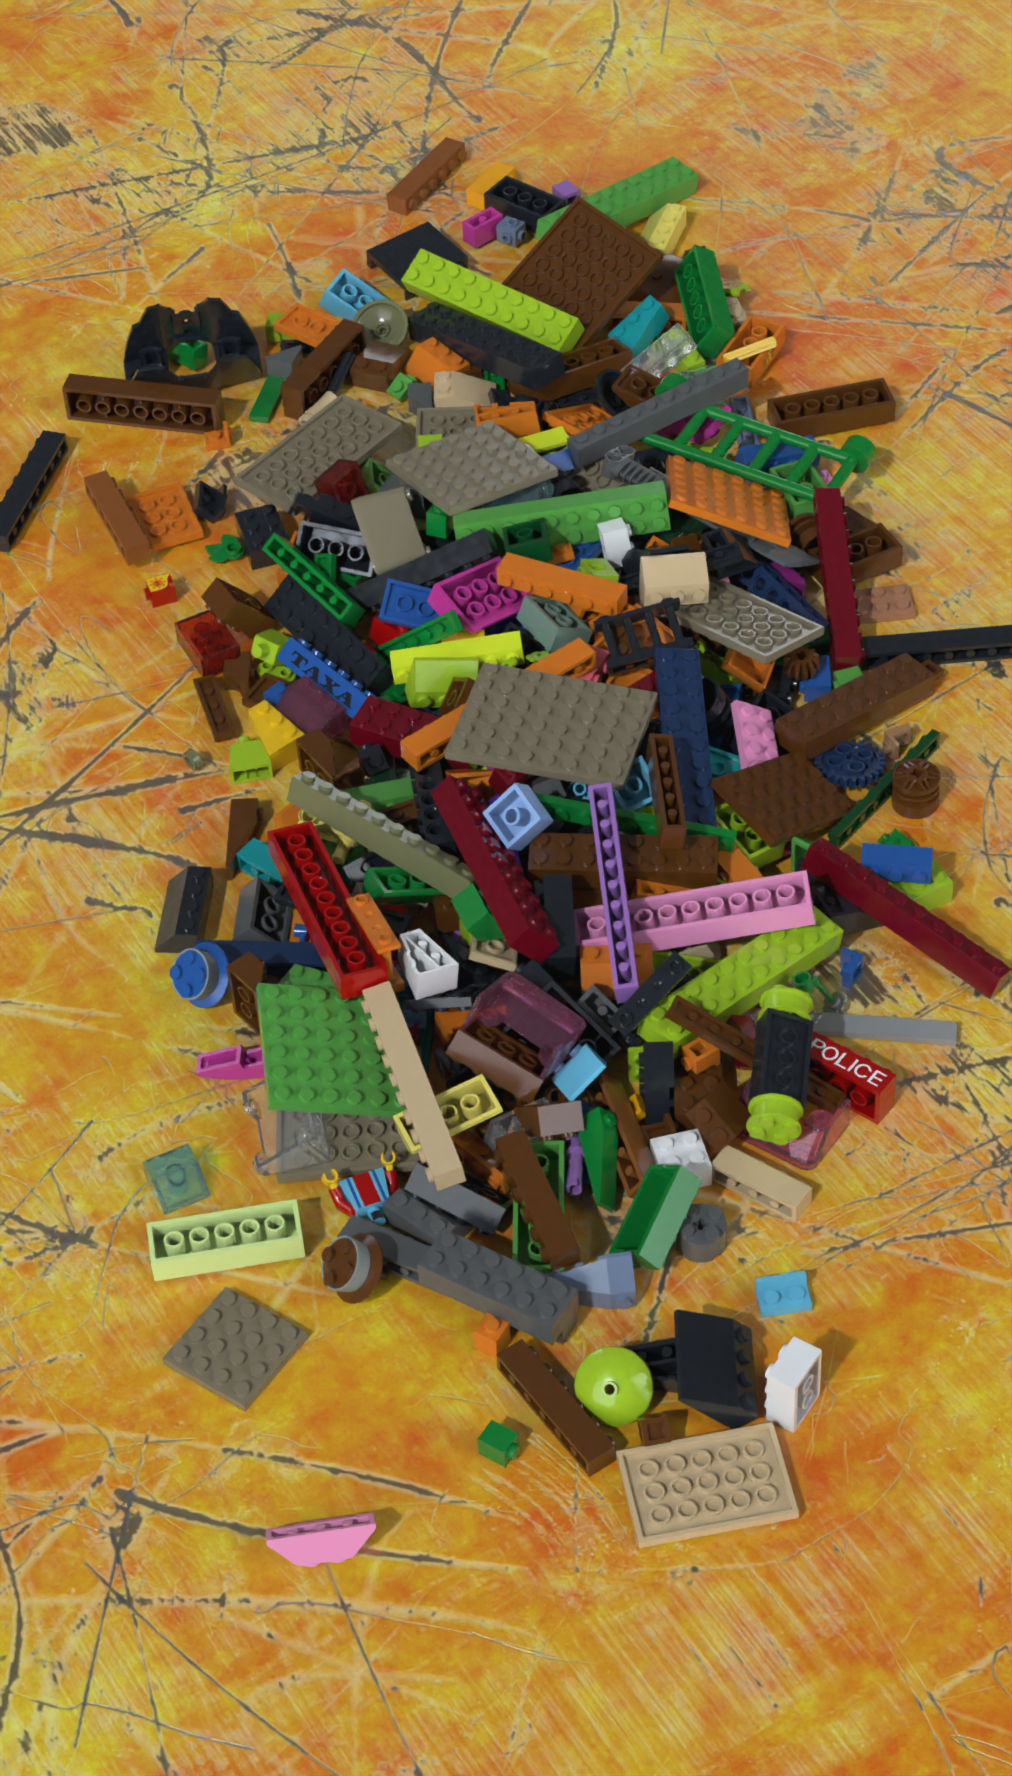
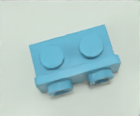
M791 1271L786 1274L766 1275L755 1279V1296L761 1319L812 1310V1301L806 1284V1271Z

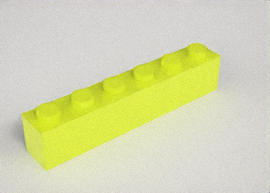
M520 630L390 651L391 670L395 685L407 682L414 657H477L478 672L483 662L501 665L503 661H507L511 657L516 658L518 661L517 665L525 664Z

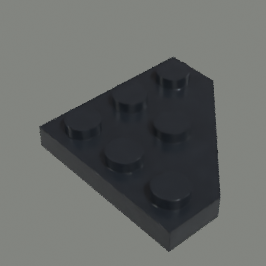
M495 983L463 985V987L454 989L455 992L449 990L418 1000L412 995L402 1000L403 1010H412V1013H423L427 1009L434 1008L435 1012H445L453 1007H457L458 1011L471 1010L472 1006L479 1005L480 1001L487 1000L488 996L495 992Z

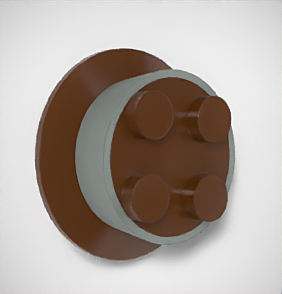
M358 1233L352 1237L346 1235L339 1236L322 1252L321 1275L323 1283L329 1290L336 1291L338 1296L346 1303L357 1304L364 1301L372 1294L379 1279L387 1280L389 1276L388 1271L382 1270L383 1253L380 1243L371 1234Z

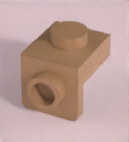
M905 723L884 731L882 747L885 753L889 754L893 760L898 759L899 748L911 744L912 727Z

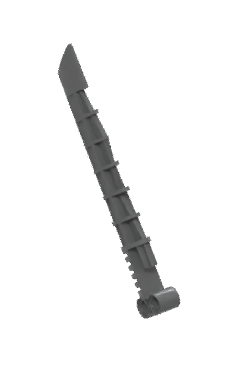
M620 445L605 454L601 471L602 476L608 479L619 478L630 485L663 480L668 504L666 474L653 467L648 469L635 462V449L633 447ZM687 514L713 529L724 528L742 535L751 550L783 567H803L820 563L819 559L792 544L789 545V548Z

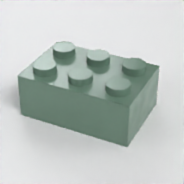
M525 595L516 617L522 623L523 628L528 630L534 636V639L539 641L549 653L557 651L577 638H581L588 644L593 633L565 603L540 596Z

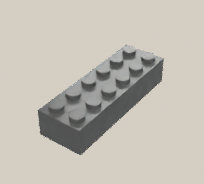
M447 1229L442 1230L417 1265L420 1284L484 1314L488 1312L509 1322L510 1326L551 1345L555 1343L579 1308L578 1289Z

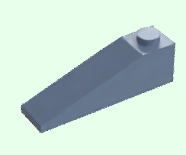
M631 1251L598 1256L597 1262L587 1265L580 1262L575 1264V1268L566 1272L555 1270L545 1274L578 1289V1305L604 1309H627L636 1306V1288Z

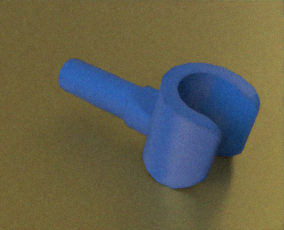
M295 924L294 937L300 938V942H306L309 933L305 925Z

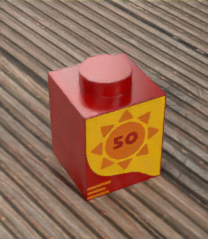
M170 573L145 579L147 588L143 589L146 601H151L153 608L177 602L175 585Z

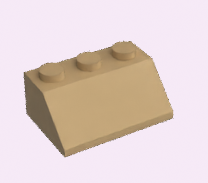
M705 552L640 557L639 597L643 606L660 603L663 599L670 597L673 599L679 597L680 605L708 603L709 578Z

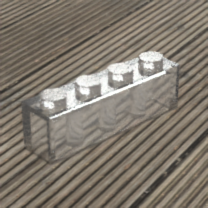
M677 323L623 367L620 372L623 373L626 367L631 364L660 378L691 353L697 345L687 331Z

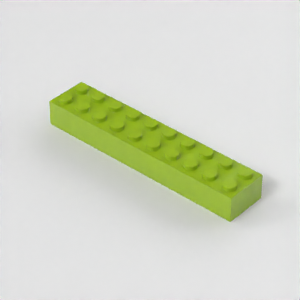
M424 249L419 250L401 279L406 289L413 294L560 351L562 354L573 350L585 330L579 318Z
M813 905L814 925L762 933L663 998L637 1026L636 1033L646 1042L673 1041L675 1060L682 1055V1046L698 1038L695 1034L665 1017L676 995L726 1023L731 1015H742L757 1005L761 994L778 984L785 986L793 980L792 977L796 973L809 970L839 950L844 930Z

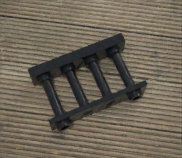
M671 597L665 598L660 603L613 616L604 615L593 621L594 632H603L611 658L606 660V670L609 677L653 665L655 647L694 649L692 637H683L675 611L680 610L679 597L674 599ZM667 614L675 638L673 642L667 644L662 643L654 617ZM642 620L646 621L653 642L652 648L645 650L640 648L633 623ZM621 626L625 628L632 649L631 654L623 656L619 655L611 630Z
M674 951L608 1020L617 1030L613 1037L627 1050L629 1047H637L643 1040L636 1033L637 1026L663 998L694 979L688 974L693 966Z

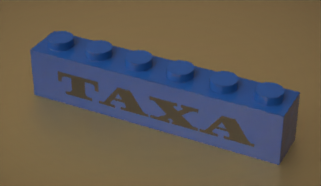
M290 637L276 658L352 719L369 695L377 697L367 689L364 692L362 690L364 686L356 680L350 681V675L342 669L337 671L335 669L337 665L327 658L323 660L324 655L315 648L309 649L311 644L302 638L296 640Z

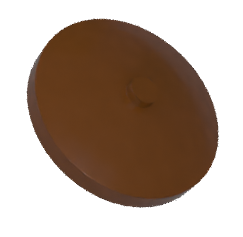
M661 253L664 257L627 301L643 302L651 295L658 302L681 303L674 270L683 259Z

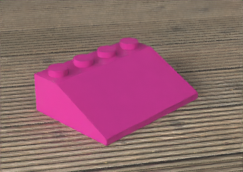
M498 556L434 584L427 602L439 616L455 610L463 629L473 634L518 614L525 595H533L497 585L496 568L502 561Z

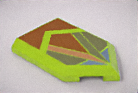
M735 278L722 281L725 296L737 297L740 295L741 290L742 292L750 290L748 285Z

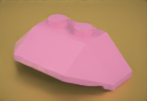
M374 1512L344 1515L293 1523L277 1528L266 1529L267 1546L297 1566L314 1567L320 1563L330 1561L341 1563L346 1559L353 1558L375 1531Z

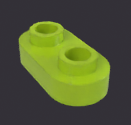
M265 661L257 666V676L259 679L266 672L289 682L297 683L296 673L283 665L274 666Z

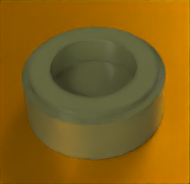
M189 748L183 753L185 763L192 770L197 771L203 766L200 756L193 749Z

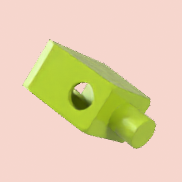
M273 629L260 632L255 635L251 654L255 658H259L271 665H284L276 657L290 637Z
M241 736L238 739V743L230 745L229 771L232 785L273 778L271 760L261 740L251 741L249 736Z

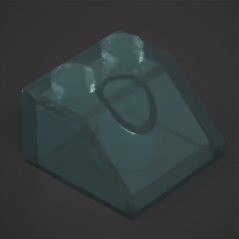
M189 1143L143 1161L146 1180L164 1215L210 1197L200 1165Z

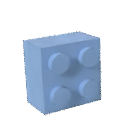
M514 783L483 812V815L506 848L518 851L526 847L554 821L529 785Z

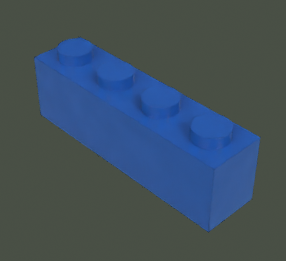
M812 435L803 436V437H806V438L815 440ZM780 442L760 471L769 473L771 467L797 461L805 450ZM764 443L738 447L735 462L748 466ZM817 455L811 463L813 467L819 466L820 455Z

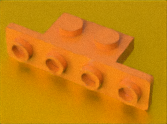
M476 1131L464 1141H461L455 1135L451 1136L461 1162L465 1161L477 1175H483L493 1188H499L504 1193L509 1191L508 1184L500 1172L504 1168L502 1164H497L495 1161L493 1150L496 1149V1146L487 1138L482 1139Z

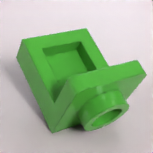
M399 372L386 392L403 403L408 396V383H417V380L410 374L405 376Z

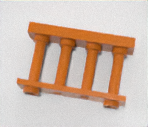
M369 893L347 898L348 906L377 954H381L387 966L388 981H390L394 993L405 991L404 981L394 967L391 951L401 948V944Z

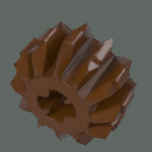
M807 646L804 648L799 647L783 657L784 673L788 674L789 678L795 677L796 681L799 679L806 681L807 678L814 679L815 674L820 669L819 654L815 653L814 649L808 650Z

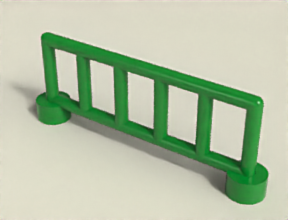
M668 373L656 387L655 396L688 380L680 374ZM712 405L695 412L675 440L653 433L637 440L811 502L813 501L814 489L798 484V482L817 455L841 463V467L826 488H841L852 472L862 473L866 471L876 456V449L873 443L861 435L850 436L841 449ZM707 417L731 425L712 453L687 445ZM743 430L768 438L748 466L723 458ZM780 442L805 450L786 479L760 471Z

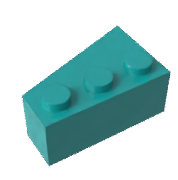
M649 295L607 336L609 338H616L631 349L633 363L639 367L644 353L649 352L651 342L655 337L659 336L670 317L663 306Z

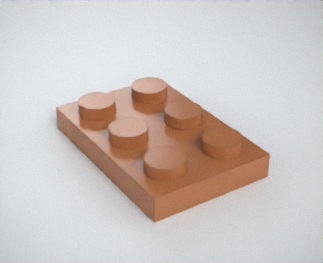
M907 584L856 589L854 592V597H858L856 614H860V625L915 619V609Z

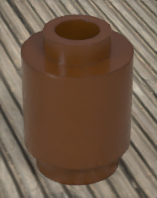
M542 1085L534 1098L535 1104L566 1100V1096L556 1085Z

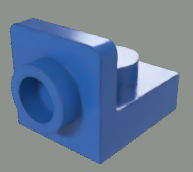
M843 947L840 957L842 986L851 990L863 972L864 955Z

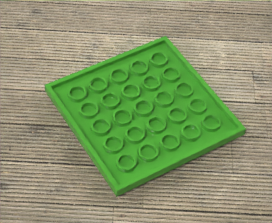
M268 983L257 984L256 995L268 1110L393 1117L406 1110L405 1105L400 1106L395 1094V1092L399 1091L398 1087L393 1088L388 1074L392 1073L391 1068L386 1069L381 1057V1055L385 1054L384 1050L379 1051L374 1039V1037L378 1036L377 1032L372 1033L367 1019L371 1018L370 1014H364L360 1002L365 1000L363 995L342 1000L336 988ZM394 993L400 1006L399 994Z

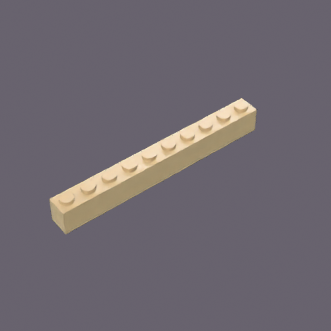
M390 981L362 990L365 1000L360 1002L364 1014H370L371 1018L367 1019L372 1033L377 1032L378 1036L374 1037L378 1050H384L385 1054L381 1055L385 1068H391L392 1073L388 1074L392 1087H398L399 1089L395 1094L399 1105H405L406 1110L402 1112L407 1125L412 1124L414 1128L410 1130L414 1144H420L421 1148L417 1149L421 1163L427 1162L428 1168H425V1173L429 1183L434 1182L437 1191L465 1182L466 1178L462 1164Z

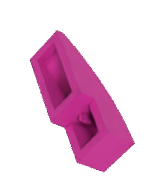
M242 1045L200 1054L197 1058L196 1075L225 1080L264 1077L262 1047L245 1050Z

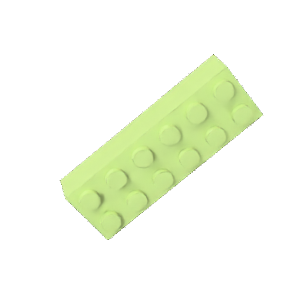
M297 1199L146 1223L154 1281L306 1257Z

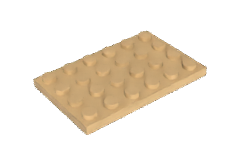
M773 1422L683 1438L653 1446H640L616 1451V1458L639 1548L799 1518V1510Z

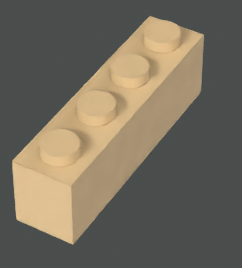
M726 1145L711 1163L712 1181L794 1223L798 1221L811 1204L812 1187L803 1181H798L788 1176L781 1170L768 1166L760 1159H755L745 1154L740 1149Z

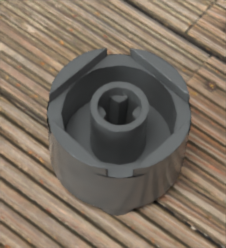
M691 1203L687 1217L682 1222L676 1238V1247L678 1251L680 1250L684 1254L686 1259L697 1263L712 1261L713 1257L724 1252L727 1239V1222L723 1210L719 1206Z

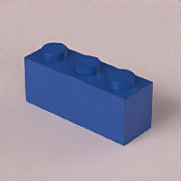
M862 843L861 865L869 868L871 872L886 881L930 884L933 848Z

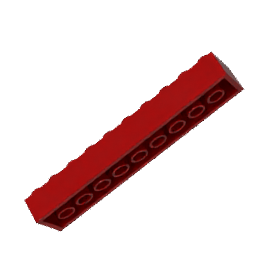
M308 821L267 831L269 854L341 999L345 1000L363 995L362 990L387 982V966L381 954H377L348 906L346 899L351 896L313 822Z

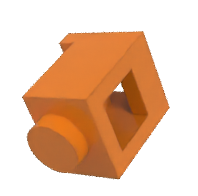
M698 1037L682 1046V1066L687 1071L693 1070L696 1075L713 1065L718 1066L720 1065V1049Z

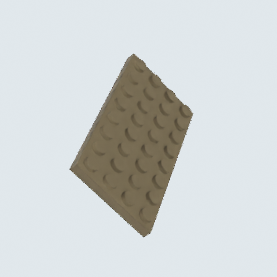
M341 394L234 478V485L288 512L298 492L309 494L312 498L317 499L320 493L324 494L403 430V423ZM295 508L292 515H298L301 510Z
M708 574V603L680 605V610L675 611L679 625H683L693 632L700 633L710 640L717 641L725 645V647L734 649L742 655L751 657L765 665L824 635V626L728 582L718 580L717 577ZM636 594L635 603L644 607L639 594ZM667 614L660 615L661 617L668 618Z

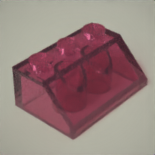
M306 675L288 685L275 707L276 710L304 734L319 728L324 734L332 738L348 728L346 709Z

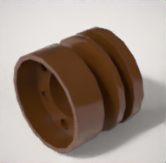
M803 513L793 518L789 522L790 544L808 553V550L818 547L814 514Z
M908 759L895 767L893 771L891 803L896 813L909 819H923L931 816L937 810L941 777L936 765L923 759Z

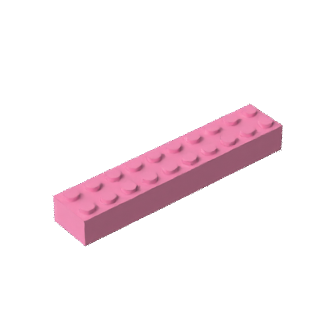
M807 870L628 900L633 943H651L652 952L815 924ZM603 905L574 909L575 944L580 963V946L608 945Z

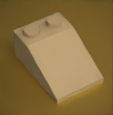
M456 371L434 373L435 408L474 406V404L491 406L488 393L490 388L496 389V383Z

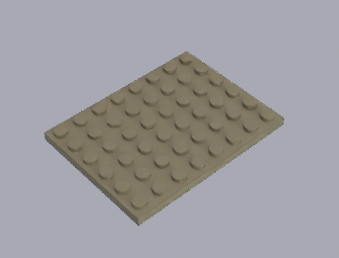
M483 662L444 752L445 759L503 770L505 768L509 771L586 785L611 782L612 789L623 791L657 703L658 693Z

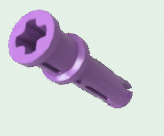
M577 1131L574 1137L565 1139L567 1146L565 1159L568 1162L566 1192L569 1193L571 1187L570 1195H578L582 1192V1165L585 1158Z

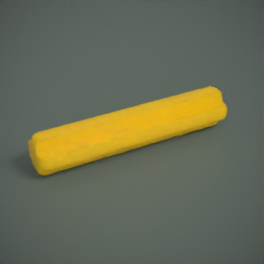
M773 336L723 354L722 360L724 363L734 358H738L741 361L775 348L777 341Z

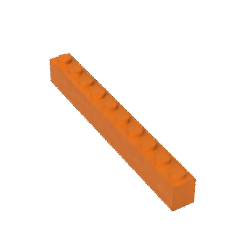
M577 638L538 662L531 664L525 670L578 679L596 668V652L581 638ZM465 704L460 705L455 710L443 715L441 718L400 741L402 757L417 772L445 756L444 752Z

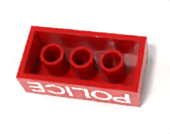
M813 1031L809 1072L847 1094L842 1106L878 1125L894 1107L896 1074L873 1063L868 1058L852 1052L849 1048L835 1043L827 1036Z

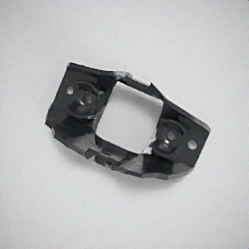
M207 297L203 302L194 306L195 311L183 310L178 314H175L174 309L164 307L158 303L146 307L139 322L131 326L124 352L125 379L220 390L263 377L259 346L253 331L239 311L231 310L221 298ZM199 340L212 344L216 364L208 373L180 375L179 377L169 370V348L178 343Z

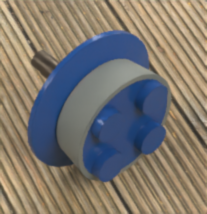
M203 942L195 945L193 948L183 950L174 960L169 972L177 995L184 1000H189L194 1006L199 1008H211L217 1005L223 999L229 987L226 967L229 965L228 958L225 952L214 943Z

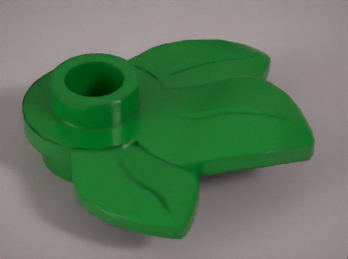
M229 534L222 535L221 544L205 546L207 553L211 555L209 561L216 563L238 560L244 555L243 546H241L236 537Z

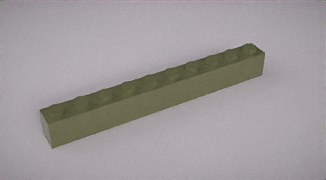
M304 771L292 776L287 801L452 899L471 883L478 887L468 866L459 861L456 856L447 854L437 845L430 844L422 839L420 835L408 831L403 825L391 821L384 814L376 812L369 808L367 804L352 798L350 794L333 787V784L316 777L313 772Z

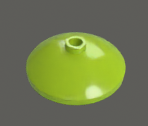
M617 1346L604 1347L588 1355L577 1370L574 1384L576 1398L581 1401L588 1416H593L599 1424L611 1427L628 1425L637 1420L636 1417L642 1416L651 1403L654 1389L651 1372L644 1360L635 1352ZM608 1384L614 1386V1393H609L606 1390Z

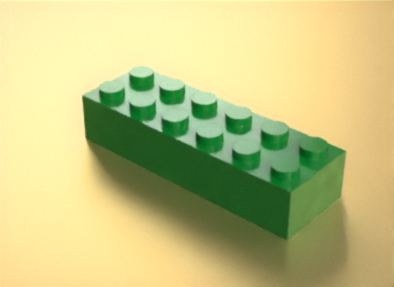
M694 245L674 270L691 343L700 355L714 359L729 339L733 337L735 331L715 253L709 249Z

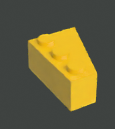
M266 700L247 710L251 732L255 740L262 741L271 760L273 773L298 758L296 739L305 735L300 729Z

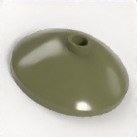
M379 299L367 303L356 313L353 319L354 322L364 325L366 347L374 340L401 346L408 334L409 322L406 313L401 306L390 300ZM386 330V333L381 335V332Z

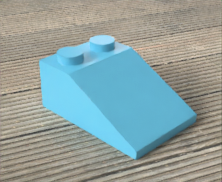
M343 268L324 291L318 305L334 316L353 321L356 313L367 303L379 299H389Z

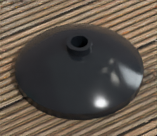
M605 369L595 379V392L603 409L613 417L630 409V407L611 389L622 372L615 369Z

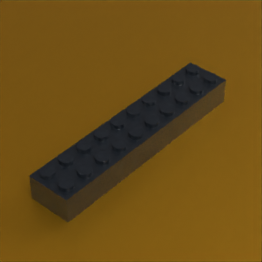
M437 302L429 303L427 307L414 312L408 317V331L411 340L422 343L434 337L471 365L534 391H538L566 374L562 352Z

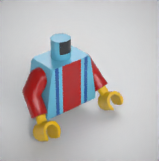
M391 1151L393 1160L390 1162H386L383 1158V1153L381 1154V1163L386 1166L385 1171L381 1167L338 1181V1186L336 1184L338 1179L336 1170H330L333 1176L332 1181L326 1178L325 1173L322 1174L321 1180L323 1184L330 1187L328 1191L338 1211L349 1217L354 1215L359 1218H366L379 1226H383L386 1223L382 1204L399 1189L397 1170L393 1168L396 1159L393 1151Z

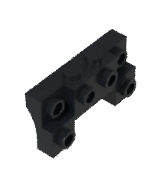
M298 492L287 513L292 515L294 509L297 508L306 512L303 518L304 521L308 520L313 523L361 532L352 505L340 502L330 495L320 493L316 500L309 494Z

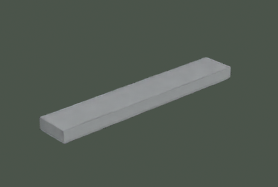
M820 1012L821 1018L818 1019V1023L813 1025V1031L828 1037L956 1046L957 1022Z

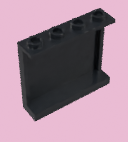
M430 222L419 225L366 250L367 266L371 269L378 266L404 290L406 301L418 295L409 292L401 279L420 249H424L468 269V256Z

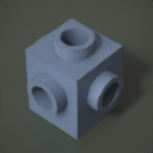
M506 216L496 225L498 242L516 248L526 239L527 231L523 221Z

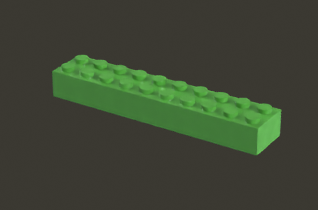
M671 157L583 199L622 227H626L655 213L668 203L674 204L695 194L699 175L675 157ZM570 205L538 219L535 235L538 241Z
M663 480L463 511L453 515L456 540L485 528L492 531L500 554L498 556L506 555L503 527L544 517L551 548L559 543L576 545L600 541L597 524L622 517L625 524L630 525L632 536L671 530Z

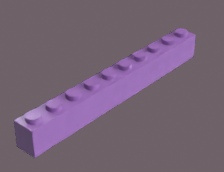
M609 782L589 785L588 792L612 978L618 1004L625 1003L638 990L639 980L612 785Z

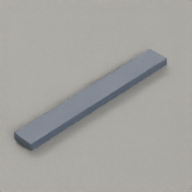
M749 395L729 397V406L732 409V413L754 420ZM743 430L736 439L738 447L759 444L757 434L747 430ZM745 479V482H748V483H751V484H752V482H754V481Z

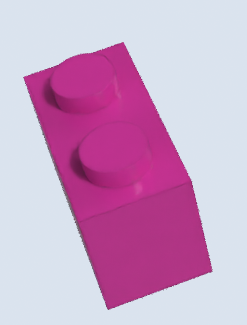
M489 207L463 221V241L476 249L497 237L496 225L503 219V214L493 207Z

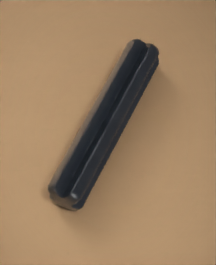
M351 352L344 354L326 392L330 391L337 396L356 358Z

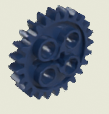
M853 739L851 742L845 741L814 757L813 766L819 769L830 783L835 784L836 788L843 786L844 790L848 787L856 790V786H860L862 789H865V784L873 786V781L879 782V778L883 777L884 772H886V757H884V752H879V747L872 748V743L864 745V740L856 743V740Z

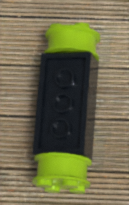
M778 984L763 992L759 1000L762 1010L758 1014L748 1101V1110L751 1117L746 1122V1128L752 1138L773 1142L776 1145H786L788 1141L799 1137L802 1131L799 1119L803 1115V1108L806 1106L814 1025V1021H812L809 1013L812 1011L814 1003L808 992Z

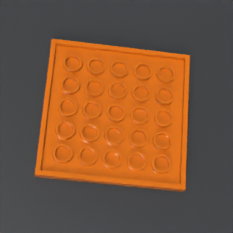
M668 455L666 460L668 507L789 548L791 534L786 501L781 491L763 488L761 484L752 482V484L745 482L739 476L733 475L731 477L725 475L719 469L711 470L705 468L699 462L691 463L678 455H674V457Z

